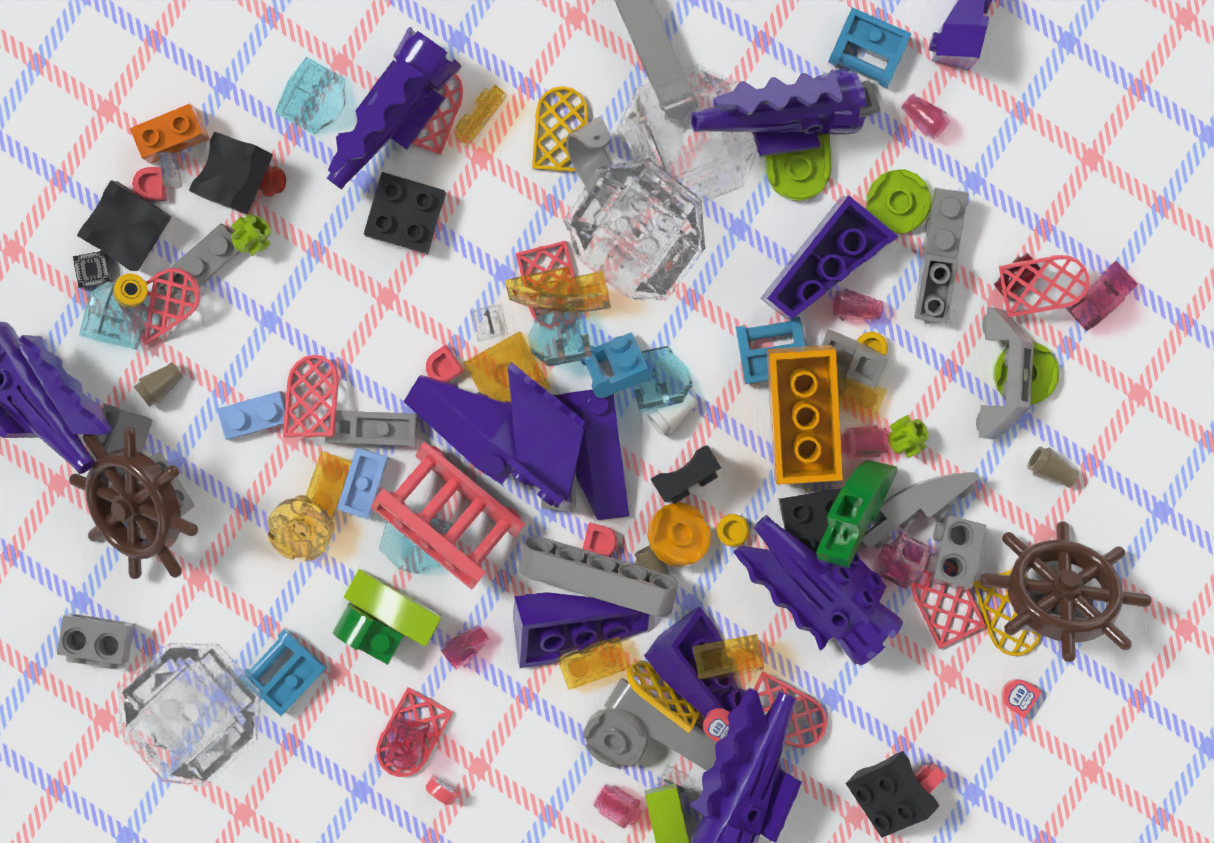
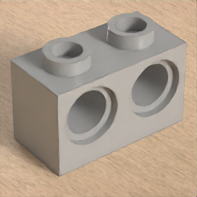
M950 515L942 518V522L937 521L933 533V540L937 541L935 553L929 554L926 563V572L930 573L928 581L962 590L972 589L987 525ZM953 528H959L964 532L965 541L962 545H957L952 541L950 534ZM946 559H951L957 564L958 572L954 577H950L944 572L943 564Z
M75 613L63 615L57 655L67 656L66 661L71 663L85 664L87 659L99 661L98 666L102 668L118 669V665L129 662L135 623ZM76 631L82 632L86 638L83 648L76 646L73 641ZM108 636L115 638L118 642L116 653L109 652L105 647V640Z

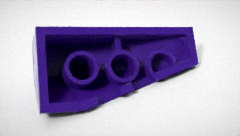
M550 592L514 596L513 623L519 669L553 664L562 661L561 655L575 650H578L580 654L590 651L589 646L597 642L606 640L609 643H613L647 631L650 614L586 596Z

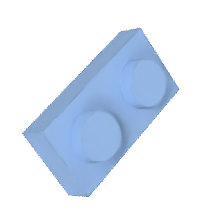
M277 391L217 408L225 440L284 424L285 403L282 392Z
M356 447L337 510L365 519L370 518L372 512L370 507L377 496L389 457Z

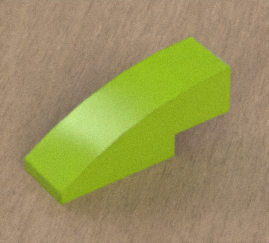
M358 569L343 597L371 616L425 647L429 644L443 618V615L417 602L415 598L361 569Z
M676 783L644 790L655 842L690 843Z

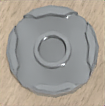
M607 708L597 711L589 718L583 731V738L587 742L586 748L597 761L609 767L618 768L619 765H627V768L634 766L641 761L648 746V734L643 724L634 715L621 709Z

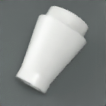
M685 391L672 399L652 407V412L647 416L659 434L662 436L667 432L671 434L686 416L697 407V403L690 393Z

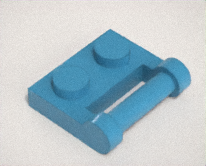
M852 7L828 63L835 66L837 64L843 65L879 81L878 85L888 88L912 33ZM846 44L888 61L885 69L843 52Z
M800 316L794 317L787 322L746 328L745 325L735 327L744 384L768 381L767 349L805 347ZM792 334L793 343L749 350L748 341Z
M632 332L623 336H617L597 347L586 345L579 350L580 361L587 367L593 381L591 384L592 390L599 398L608 397L652 378ZM609 360L615 376L610 378L604 376L599 363Z
M286 628L277 635L279 639L251 669L246 668L240 675L242 681L280 716L295 703L327 668ZM289 648L295 654L266 685L262 683L259 678Z

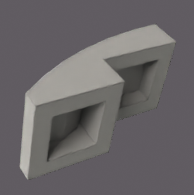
M827 329L821 345H833L836 349L837 370L845 372V377L876 389L887 364L888 357L852 338Z

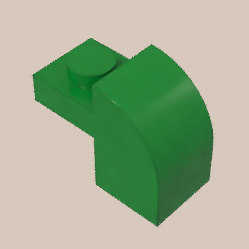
M351 602L347 604L332 632L334 636L355 650L359 649L387 665L390 663L404 637L402 633L378 621V619Z

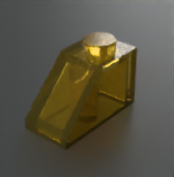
M757 634L693 646L699 680L733 677L764 670Z

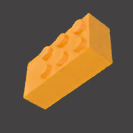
M833 345L767 349L773 471L776 484L843 480L836 349Z

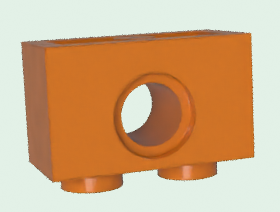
M190 103L129 128L141 158L150 164L210 139L198 109Z

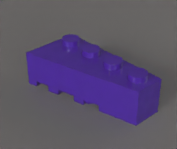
M849 195L842 196L760 299L785 319H793L899 236Z

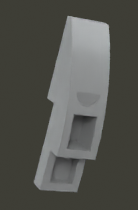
M935 187L922 250L915 303V319L947 324L959 261L957 256L968 202V192Z
M975 472L937 476L920 481L884 500L879 511L883 518L865 531L861 543L867 549H871L874 546L878 550L892 539L889 533L898 526L904 529L918 518L915 515L918 510L924 518L929 519L934 516L935 519H938L951 508L948 503L959 495L963 499L976 489L977 486L974 482L980 478L979 475Z

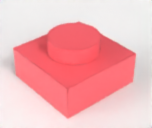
M933 762L929 766L926 764L921 766L914 773L918 782L929 794L947 777Z

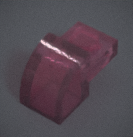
M1114 261L1089 284L1085 297L1077 304L1065 309L1088 331L1112 313L1138 283L1117 261Z

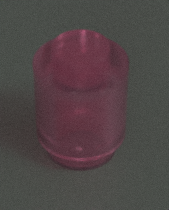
M877 425L845 427L844 434H840L841 454L846 453L848 460L880 457L881 454L888 453V434L885 427L878 428Z
M606 783L592 805L598 809L600 815L623 829L628 824L634 827L643 812L639 808L641 803L639 799L616 785L611 787Z

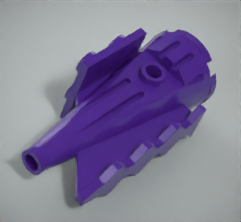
M408 27L393 55L396 61L392 60L355 110L357 124L353 131L338 133L336 136L337 153L332 158L328 168L330 173L326 179L342 190L391 139L408 150L446 99L437 91L462 68L461 64L456 59L451 62L445 58L448 52L421 32L417 31L415 33L412 27Z
M848 68L835 71L832 69L829 73L815 78L807 73H801L796 82L790 85L785 84L776 77H771L765 87L759 89L754 88L745 81H740L733 92L715 97L713 99L714 107L693 112L691 114V126L694 132H752L759 157L819 149L821 144L817 131L823 134L849 135L858 133L862 129L865 117L859 116L860 107L866 106L865 92L859 76L856 73H849L850 69Z
M0 322V437L40 438L70 464L78 474L87 472L92 468L95 461L89 455L77 434L109 435L113 431L109 422L102 414V407L83 393L81 382L67 374L63 369L62 360L48 351L43 345L42 336L21 335L19 338L14 328L8 322Z
M768 515L762 517L753 529L769 549L739 545L734 550L736 557L747 568L750 580L754 584L764 585L769 590L773 603L777 607L786 608L792 614L795 625L799 630L809 631L815 637L820 651L825 648L828 640L834 637L855 665L861 666L872 660L886 648L883 642L887 639L888 635L894 639L903 625V620L880 602L887 587L882 578L860 559L857 552L850 567L818 560L815 552L775 523Z
M749 687L739 706L729 712L728 733L715 745L716 761L713 767L702 775L703 791L700 798L690 803L692 808L704 815L693 832L692 843H758L760 834L772 842H777L802 784V781L781 769L779 765L797 698L779 691L765 715L758 691Z

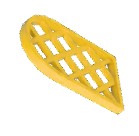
M566 86L553 87L546 91L539 99L535 113L532 169L576 172L575 168L562 167L570 160L568 150L563 146L567 136L559 141L552 133L560 125L569 134L573 131L565 124V121L572 115L581 123L573 131L587 124L589 120L587 103L583 96L575 89ZM565 90L568 91V93L562 96V94L559 91ZM554 92L560 100L551 107L545 98ZM572 94H575L581 100V103L575 108L566 100ZM543 103L548 110L539 117L540 108ZM564 103L570 112L561 119L554 110ZM583 106L585 112L584 120L577 113ZM550 113L558 120V123L551 129L542 121ZM540 124L546 133L538 139V127ZM550 136L556 145L547 152L540 143ZM538 146L545 155L536 162ZM560 147L567 157L558 164L551 154ZM548 158L554 166L540 164Z
M1012 570L996 574L1008 575L1011 573ZM980 580L975 581L973 587L988 630L987 633L994 646L1004 654L1011 656L1025 655L1032 651L1039 643L1041 634L1029 631L1036 635L1035 641L1030 646L1022 642L1027 630H1023L1019 639L1007 635L1005 631L1002 632L994 628L999 616L1007 621H1011L1017 616L1015 611L1011 618L1001 613L1006 602L1011 604L1008 599V589L1005 595L1002 596L994 592L995 587L988 589L980 584ZM978 588L988 592L983 602ZM991 595L1002 600L997 611L986 606ZM985 609L995 614L991 623H989ZM992 631L1002 635L999 643L995 640ZM1006 638L1016 643L1012 652L1002 648ZM1020 645L1027 648L1022 652H1017Z
M633 662L628 667L626 673L628 683L641 698L689 733L698 720L700 712L697 710L695 713L693 706L684 698L683 700H678L675 695L677 692L665 682L666 687L659 686L656 679H662L649 662ZM639 667L646 669L647 673L641 672ZM634 677H638L641 684H638ZM644 678H650L653 685H647ZM650 690L657 691L660 698L653 697ZM663 692H669L672 699H666ZM668 704L675 705L678 712L671 711ZM681 705L687 706L690 713H684ZM687 718H693L690 724Z

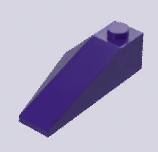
M957 0L939 31H933L928 47V51L933 52L932 62L968 71L980 59L989 16L983 14H987L992 0Z
M420 375L403 402L474 467L502 485L514 470L508 464L511 458L517 460L511 402L506 401L504 403L488 398V395L480 392L475 394L458 389L457 385Z
M591 389L553 395L590 424V427L584 430L576 466V477L596 519L604 520L629 516L614 394L599 398Z
M700 606L662 632L644 654L661 679L705 717L709 711L716 708L725 709L730 712L739 706L746 693L744 689L738 688L731 671L735 670L732 660L726 661L719 643L723 642L719 631Z

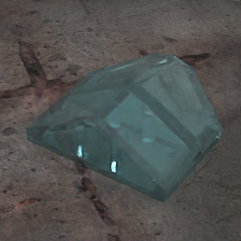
M306 56L287 81L275 113L314 135L335 122L346 104L345 78Z
M105 282L88 295L79 336L138 350L148 307L144 303L134 308L121 306L113 296L115 283Z
M582 298L538 307L535 320L528 335L531 354L549 367L592 359Z
M669 346L641 351L652 378L632 386L639 413L683 403L693 386L688 367L673 353Z
M436 517L430 521V527L440 535L446 534L454 525L452 522ZM386 521L379 550L398 569L418 574L441 566Z

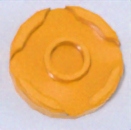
M682 502L670 503L655 512L648 523L647 538L650 548L657 558L669 566L679 568L693 565L703 558L711 542V531L709 525L706 526L703 520V514L692 505Z

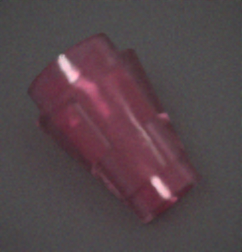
M914 93L906 99L901 107L925 137L929 135L933 140L945 130L951 121L946 116L947 112L918 97Z
M847 288L844 291L838 290L835 294L833 315L840 317L841 321L879 320L882 316V300H877Z
M477 624L474 628L445 642L446 646L440 651L457 671L462 666L465 668L490 639Z

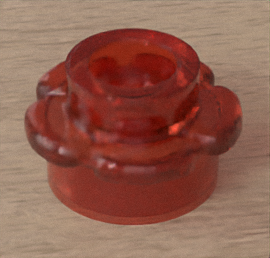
M268 166V170L259 187L263 195L272 197L274 194L281 193L285 189L287 179L284 171L276 166Z

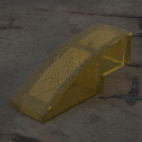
M569 266L505 280L509 300L528 307L560 312H589L611 308L604 271L571 278Z

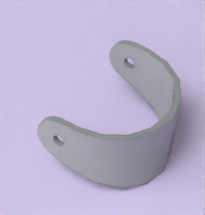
M599 116L570 133L566 138L570 160L583 184L597 199L608 201L614 199L619 194V185L605 147L610 143V134L604 120Z

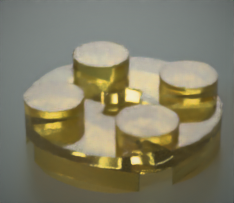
M297 495L295 498L280 502L274 508L267 521L269 542L279 554L292 560L298 557L306 558L304 561H311L321 556L330 544L332 533L335 529L334 522L330 519L327 512L305 495ZM295 524L302 525L306 529L307 535L303 532L297 534L294 531Z

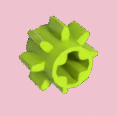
M248 213L244 218L240 216L231 225L235 230L231 235L232 243L242 253H250L251 256H254L258 251L262 253L271 244L267 239L271 234L270 226L260 216H252L251 213Z
M906 415L889 425L892 431L888 434V443L897 454L905 452L907 458H910L927 448L924 442L928 440L929 434L927 427L921 420L914 419L911 421L910 416Z

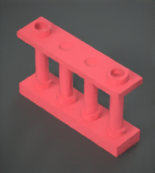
M423 442L415 455L421 463L395 493H389L383 488L375 497L370 508L468 588L473 590L486 573L481 565L483 560L506 532L515 538L525 526V523L521 521V516L510 507L505 508L446 460L445 454L439 448L433 445L429 446L426 442ZM432 470L446 483L421 513L414 514L405 506L404 501ZM458 491L471 504L448 532L440 535L430 527V521L452 495ZM484 512L497 524L471 555H465L456 548V541L477 516Z

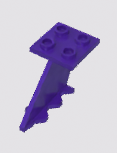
M511 362L508 366V377L517 460L511 458L508 462L514 468L511 474L524 485H529L531 488L535 485L539 488L540 491L537 495L550 506L558 508L561 505L570 508L573 502L569 498L584 430L590 427V424Z

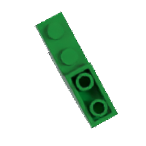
M866 459L857 467L841 489L827 516L828 527L816 551L818 560L850 567L869 522H875L898 471L897 466Z

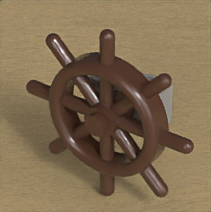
M127 427L123 431L124 448L107 453L96 434H84L83 440L96 461L88 471L87 477L74 473L69 477V483L85 491L87 506L96 525L88 532L89 540L96 542L104 537L117 551L128 556V573L132 579H138L142 575L141 559H149L156 555L171 577L178 578L181 576L182 568L169 548L174 545L180 532L188 536H195L198 533V526L181 518L193 509L195 504L178 479L179 468L174 465L170 466L161 451L150 457L137 451V432L133 427ZM117 467L124 469L125 473L121 475ZM109 481L114 487V489L109 487ZM140 529H141V531L143 532V534H144V536L146 537L147 540L141 538V536H140Z
M1060 521L1056 526L1057 540L1039 542L1030 547H1027L1011 532L1003 534L1002 541L1019 557L1014 563L1010 576L984 573L980 577V583L987 587L1008 589L1010 603L1018 616L1004 626V631L1007 635L1012 636L1020 630H1027L1061 641L1062 658L1068 663L1073 662L1076 658L1075 643L1094 640L1104 634L1120 649L1129 650L1131 648L1132 641L1114 623L1123 604L1148 607L1152 603V598L1148 594L1123 590L1119 574L1112 566L1125 556V549L1123 547L1117 546L1102 556L1088 546L1070 541L1069 524L1065 521ZM1058 561V573L1045 562ZM1071 564L1076 565L1082 568L1083 570L1077 574L1076 572L1072 571ZM1032 568L1044 580L1025 578V574ZM1095 578L1102 588L1084 585ZM1093 600L1106 602V609L1102 613L1094 607Z

